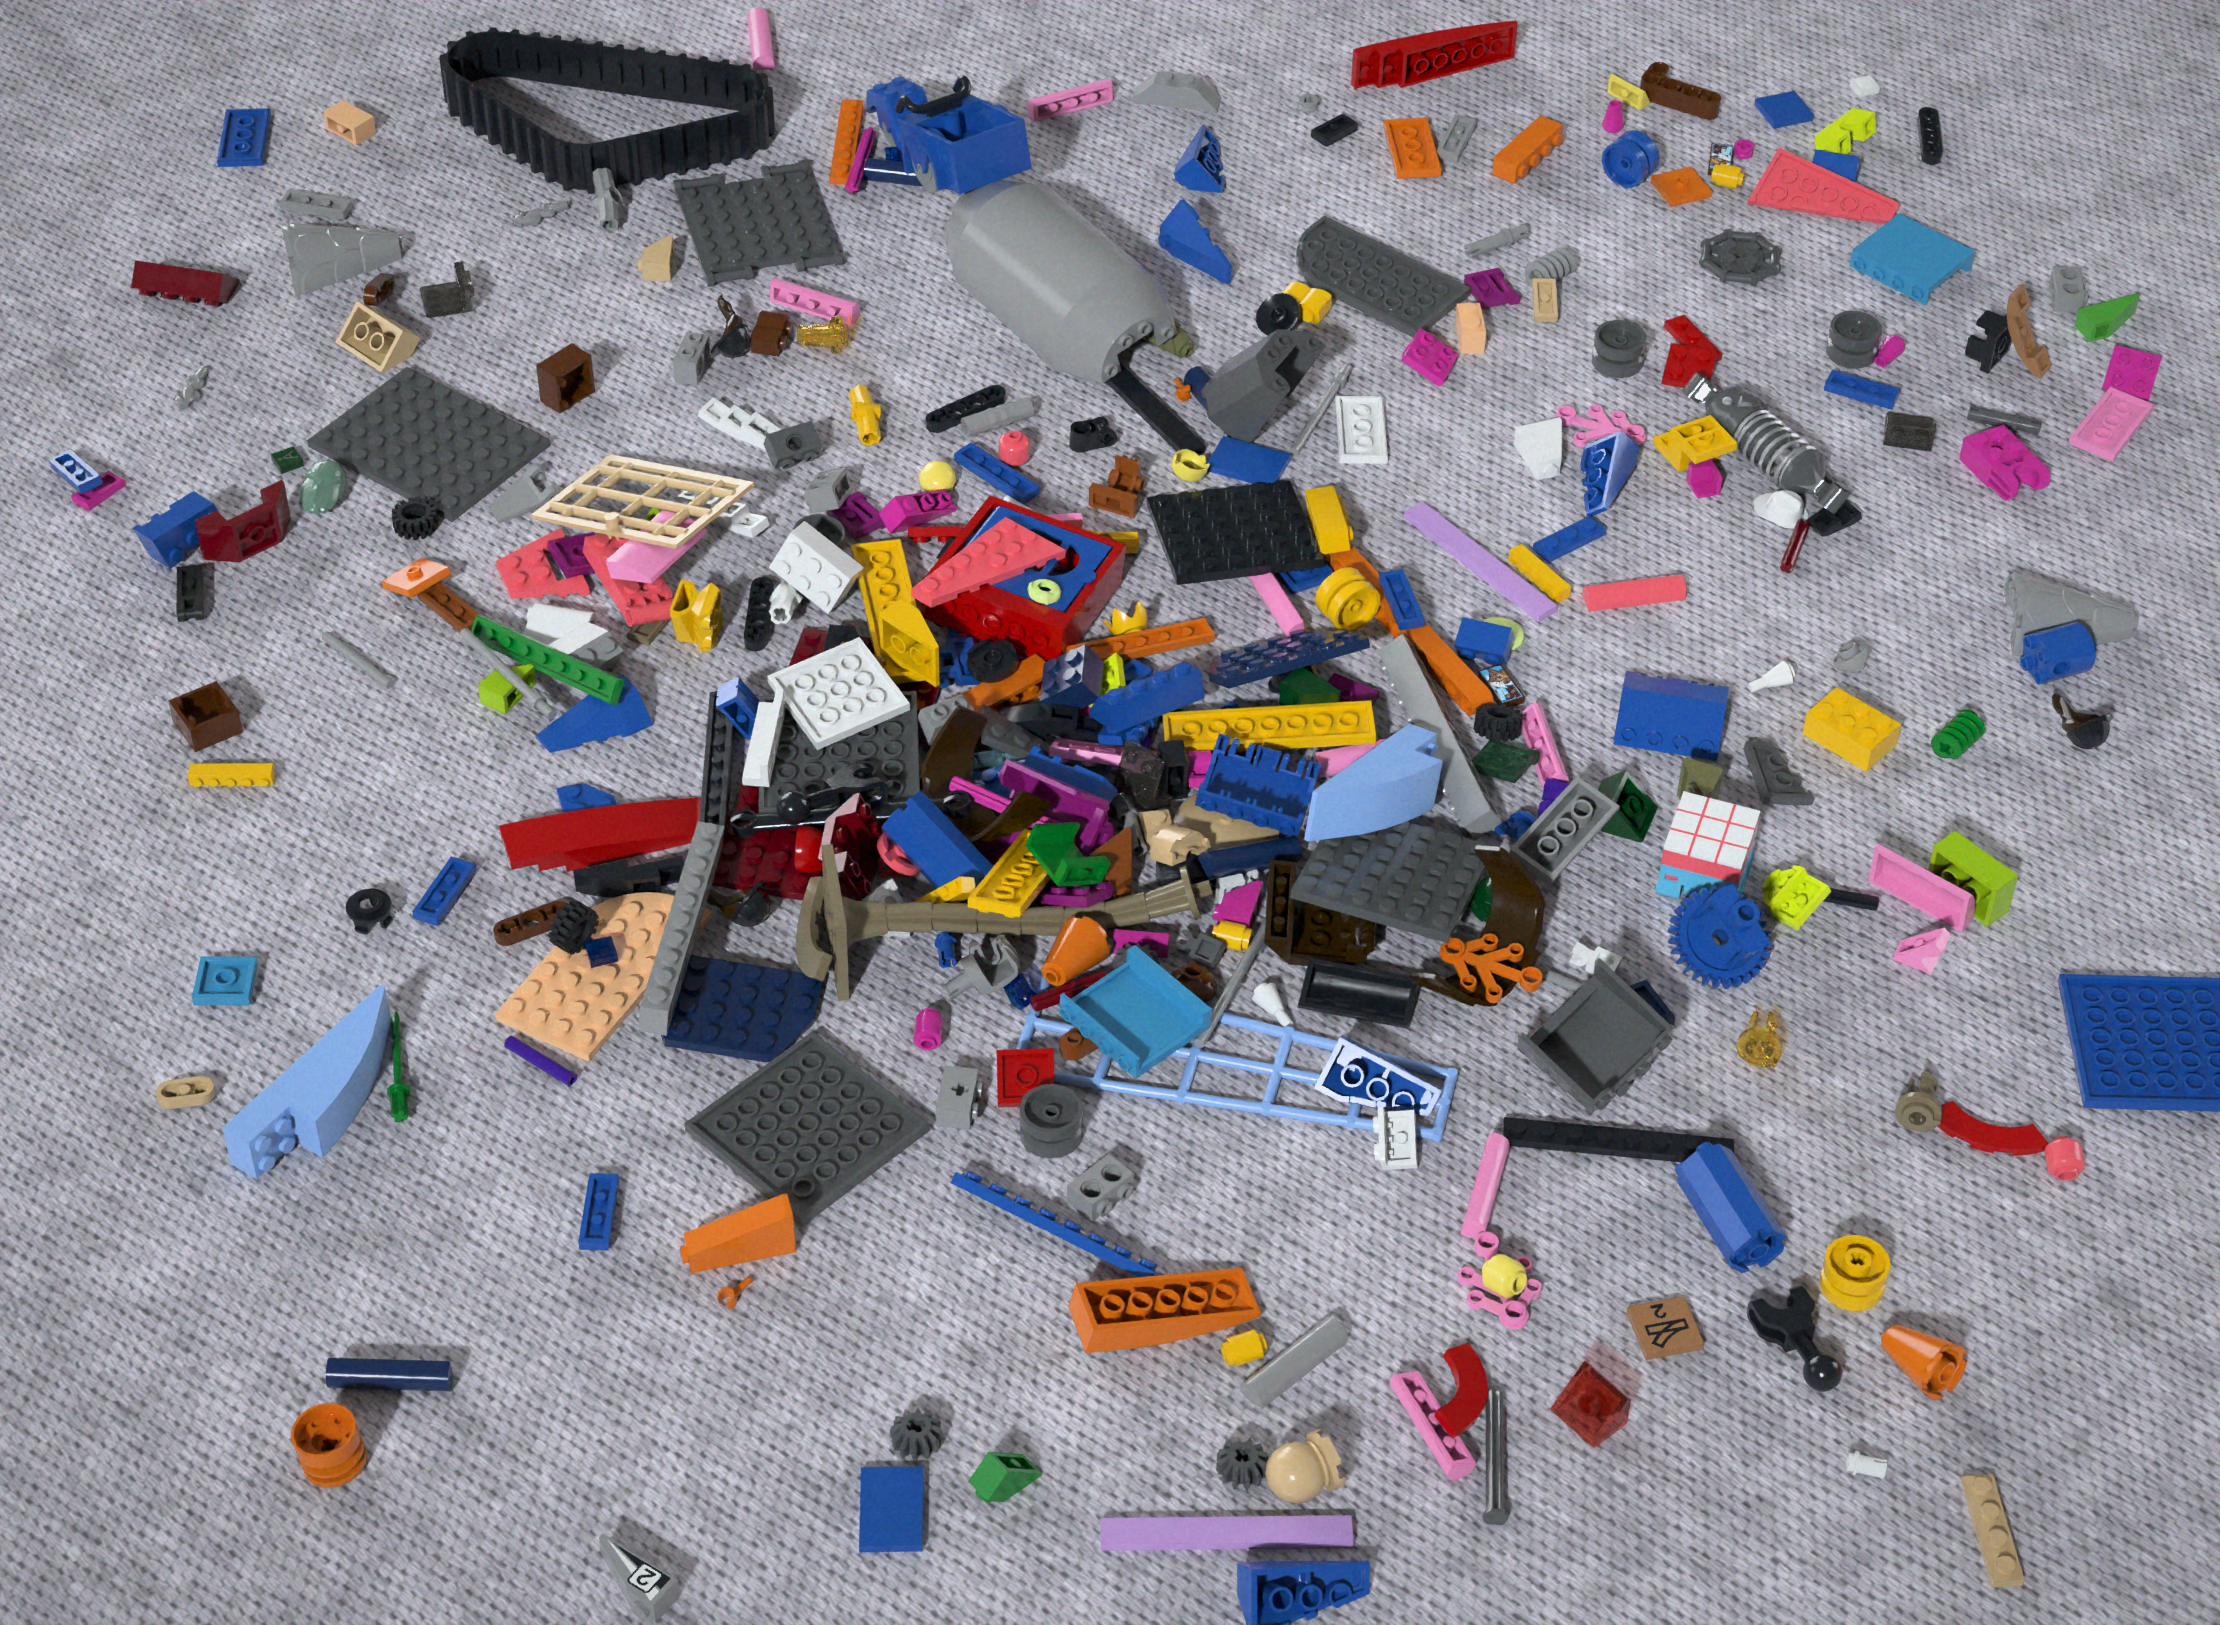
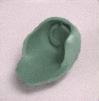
M331 460L318 461L311 466L309 471L305 473V480L299 489V504L302 505V510L314 514H325L328 509L334 507L338 500L344 497L347 477L343 467Z

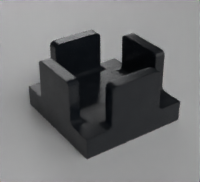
M1986 310L1977 320L1976 325L1985 329L1984 333L1987 335V339L1984 340L1970 335L1965 355L1981 362L1980 371L1988 374L2008 353L2012 340L2007 324V314L2001 316Z

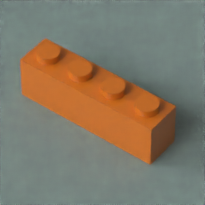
M1540 115L1494 156L1492 174L1514 184L1519 179L1525 178L1530 169L1537 167L1541 159L1548 157L1552 149L1560 146L1563 140V125Z
M1034 654L1020 661L1015 672L1010 677L1000 682H981L979 685L961 694H963L977 713L983 704L996 712L1007 707L1026 704L1041 696L1043 668L1046 662L1037 654Z

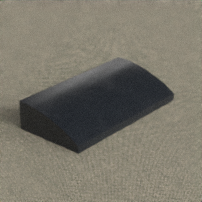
M1309 958L1298 1008L1408 1029L1418 992V985L1415 984L1416 980L1406 975Z

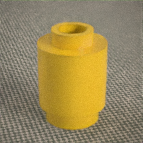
M1722 163L1714 165L1711 175V182L1716 183L1717 186L1736 190L1738 186H1743L1745 173L1742 172L1741 167Z
M1221 920L1219 924L1214 925L1212 938L1226 944V949L1242 952V950H1247L1250 945L1254 930L1248 928L1245 924Z
M1255 1329L1226 1338V1342L1221 1343L1220 1348L1227 1366L1235 1365L1239 1367L1264 1358L1263 1351L1267 1350V1344L1263 1334H1257Z

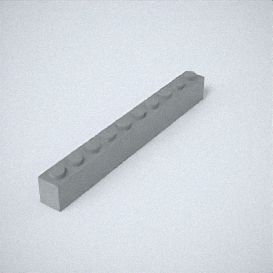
M1401 634L1378 650L1382 659L1379 664L1384 672L1390 675V678L1387 680L1393 690L1398 692L1399 695L1396 696V699L1403 709L1407 710L1404 715L1408 722L1437 733L1436 744L1438 748L1434 757L1443 760L1439 778L1442 783L1439 784V787L1445 796L1450 798L1451 801L1448 802V805L1453 813L1459 816L1460 819L1457 820V823L1465 834L1469 832L1475 839H1479L1503 822L1415 646L1404 634Z
M697 822L641 1002L639 1031L667 1036L723 850L725 826Z

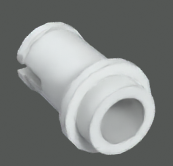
M1855 1451V1453L1849 1452L1846 1461V1471L1851 1472V1475L1855 1476L1856 1473L1884 1479L1887 1468L1886 1459L1860 1455L1859 1451Z

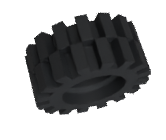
M417 497L416 500L408 498V502L402 500L400 501L401 505L396 504L395 509H392L391 515L394 531L401 538L404 536L406 540H409L410 537H413V540H417V537L421 536L422 539H425V534L431 536L433 531L436 532L438 517L436 506L434 507V503H429V500L426 498L423 501L421 497Z
M1497 703L1480 705L1476 709L1473 730H1475V733H1479V736H1486V739L1489 740L1494 738L1495 741L1500 739L1503 741H1508V739L1513 741L1520 736L1523 714L1518 709L1514 710V707H1506L1504 704L1498 706Z
M572 900L569 904L565 903L563 905L564 909L557 911L559 915L557 918L553 917L552 921L554 924L549 926L551 932L548 933L549 941L553 945L571 955H574L575 952L579 953L581 948L585 949L587 947L586 942L592 941L591 935L597 931L594 927L599 924L597 912L577 900Z

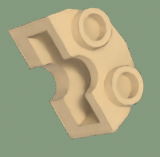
M1176 824L1168 825L1160 830L1159 833L1153 834L1149 841L1151 847L1150 859L1169 866L1186 861L1189 851L1192 854L1200 855L1202 852L1212 850L1208 838L1203 837L1198 831Z

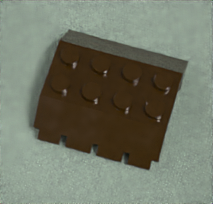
M1269 859L1264 943L1289 965L1308 966L1309 958H1315L1353 966L1367 959V954L1375 951L1374 933L1376 922L1290 898L1291 889L1298 878L1296 877V862Z

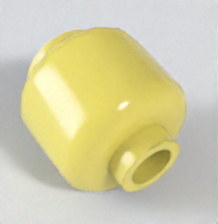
M1497 1254L1483 1265L1482 1281L1488 1290L1504 1298H1511L1524 1290L1527 1283L1526 1270L1520 1262L1504 1254Z

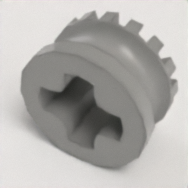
M1313 94L1300 96V111L1306 113L1317 111L1318 97Z

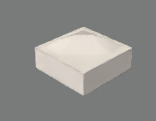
M1870 75L1851 79L1850 86L1859 97L1878 94L1880 91V86Z

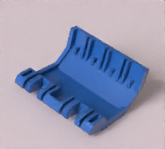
M1626 671L1616 723L1614 745L1718 760L1729 687L1721 685L1714 687V684H1708V686L1700 685L1695 681L1688 683L1689 680L1670 677L1663 679V676H1657L1656 678L1646 676L1644 673L1637 675L1638 672Z
M1219 733L1204 782L1200 783L1195 806H1199L1206 811L1225 814L1232 819L1252 822L1259 827L1272 828L1285 835L1298 836L1321 764L1310 761L1305 778L1301 779L1307 760L1301 758L1297 765V772L1286 770L1290 763V754L1284 753L1278 772L1276 769L1281 752L1260 745L1254 762L1251 764L1256 744L1250 743L1246 750V757L1239 756L1235 753L1238 751L1240 739L1233 738L1228 756H1225L1231 737Z

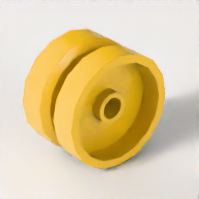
M1351 567L1341 568L1329 575L1322 582L1315 596V605L1337 630L1348 629L1349 632L1362 628L1369 623L1378 612L1381 603L1378 591L1370 582H1367L1357 569Z
M1845 1235L1835 1239L1826 1250L1819 1279L1821 1292L1829 1302L1849 1311H1865L1875 1307L1883 1298L1891 1266L1889 1254L1882 1245L1868 1237Z

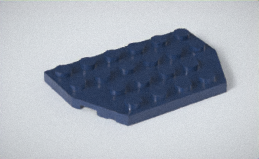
M1303 629L1290 632V637L1282 638V636L1268 638L1267 643L1264 644L1250 643L1244 645L1243 650L1235 651L1231 649L1221 652V656L1212 658L1208 670L1209 680L1212 683L1230 689L1370 648L1369 638L1359 635L1358 632H1349L1348 629L1322 632H1305Z
M691 955L667 1036L661 1035L664 1046L770 1062L793 1046L797 1039L814 1024L823 981H817L801 972Z

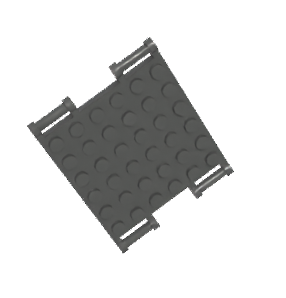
M805 160L775 167L761 166L762 178H753L751 180L721 185L717 173L710 174V177L686 181H681L680 179L673 180L674 191L707 287L715 286V283L744 278L752 280V270L791 263L795 264L797 272L805 271L806 268L835 264V266L843 265L842 254L835 242Z

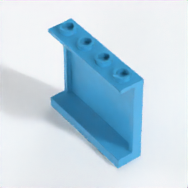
M1899 213L1853 249L1850 267L1927 305L1929 295L1934 289L1959 269L1968 272L1972 268L1975 250Z
M1136 945L1127 950L1126 962L1072 999L1064 993L1060 995L1059 1012L1061 1017L1066 1022L1073 1024L1083 1037L1094 1042L1103 1054L1109 1055L1118 1063L1123 1071L1130 1073L1135 1079L1211 1028L1212 1009Z

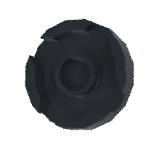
M999 638V642H990L989 639L979 641L967 653L968 659L966 663L968 672L974 679L980 682H1000L1010 677L1018 665L1015 647L1009 641Z

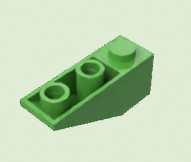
M2136 293L2080 308L2075 327L2089 342L2108 338L2136 312L2140 295Z

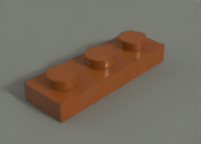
M441 582L418 594V599L459 633L464 628H468L471 631L476 614L480 615Z

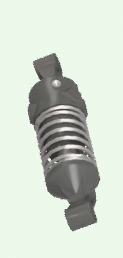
M1698 372L1694 373L1683 388L1682 392L1697 403H1705V417L1712 415L1737 442V449L1733 452L1742 455L1746 462H1751L1754 468H1758L1761 474H1766V477L1770 481H1774V484L1780 487L1781 490H1791L1799 495L1809 493L1818 496V503L1833 514L1837 513L1850 496L1848 491L1833 481L1832 476L1825 469L1824 455L1813 446H1810L1806 440H1802L1791 428L1786 427L1775 415H1772L1769 412L1768 406L1757 397L1747 394L1744 390L1737 387L1718 392L1713 383ZM1799 443V448L1793 450L1794 444Z

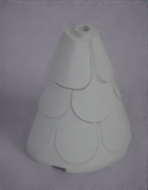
M300 223L282 224L295 296L306 295L334 283L342 282L359 274L368 273L401 260V251L405 250L403 237H398L395 232L361 227L352 229L341 226L329 227Z
M2018 573L2009 574L2004 585L2005 603L2012 606L2014 625L2010 637L2012 656H2023V637L2025 635L2073 622H2079L2085 626L2094 639L2095 645L2130 639L2133 629L2138 628L2139 616L2134 613V609L2094 594L2087 595L2075 589L2061 587Z

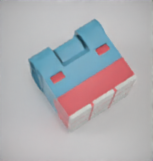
M1683 791L1664 844L1655 893L1680 899L1683 888V895L1689 896L1694 891L1698 893L1704 887L1707 888L1709 893V889L1712 886H1717L1720 889L1723 886L1733 884L1739 894L1742 895L1754 857L1753 849L1760 811Z

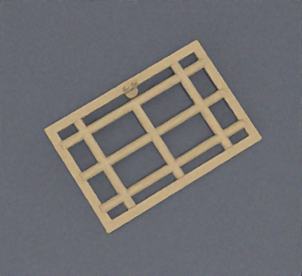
M609 454L531 514V517L534 520L606 534L609 539L615 536L618 541L621 538L678 549L755 487L752 481ZM613 464V465H618V466H622V467L619 468V467H614V466H611V465ZM634 469H639V470H644V471H649V472L664 474V475H666V476H660V475H655V474H649V473L634 471ZM599 474L609 475L597 486L588 485ZM622 478L654 484L653 487L642 495L609 489ZM679 478H684V479H690V480H695V481L710 483V484H712V485H705V484H700V483H695V482L680 480ZM667 487L700 493L689 504L655 498ZM725 487L736 488V489H735V490H731V489H726ZM576 492L586 494L573 505L563 503ZM713 496L724 498L711 509L701 507ZM598 497L631 503L620 513H609L585 508ZM643 506L676 512L664 524L631 517ZM555 511L560 512L561 514L559 515L550 512ZM690 515L700 517L688 528L677 526ZM574 516L603 521L605 524L574 518ZM619 525L652 531V534L619 527ZM665 535H671V536H676V537H675V538H670V537H665Z

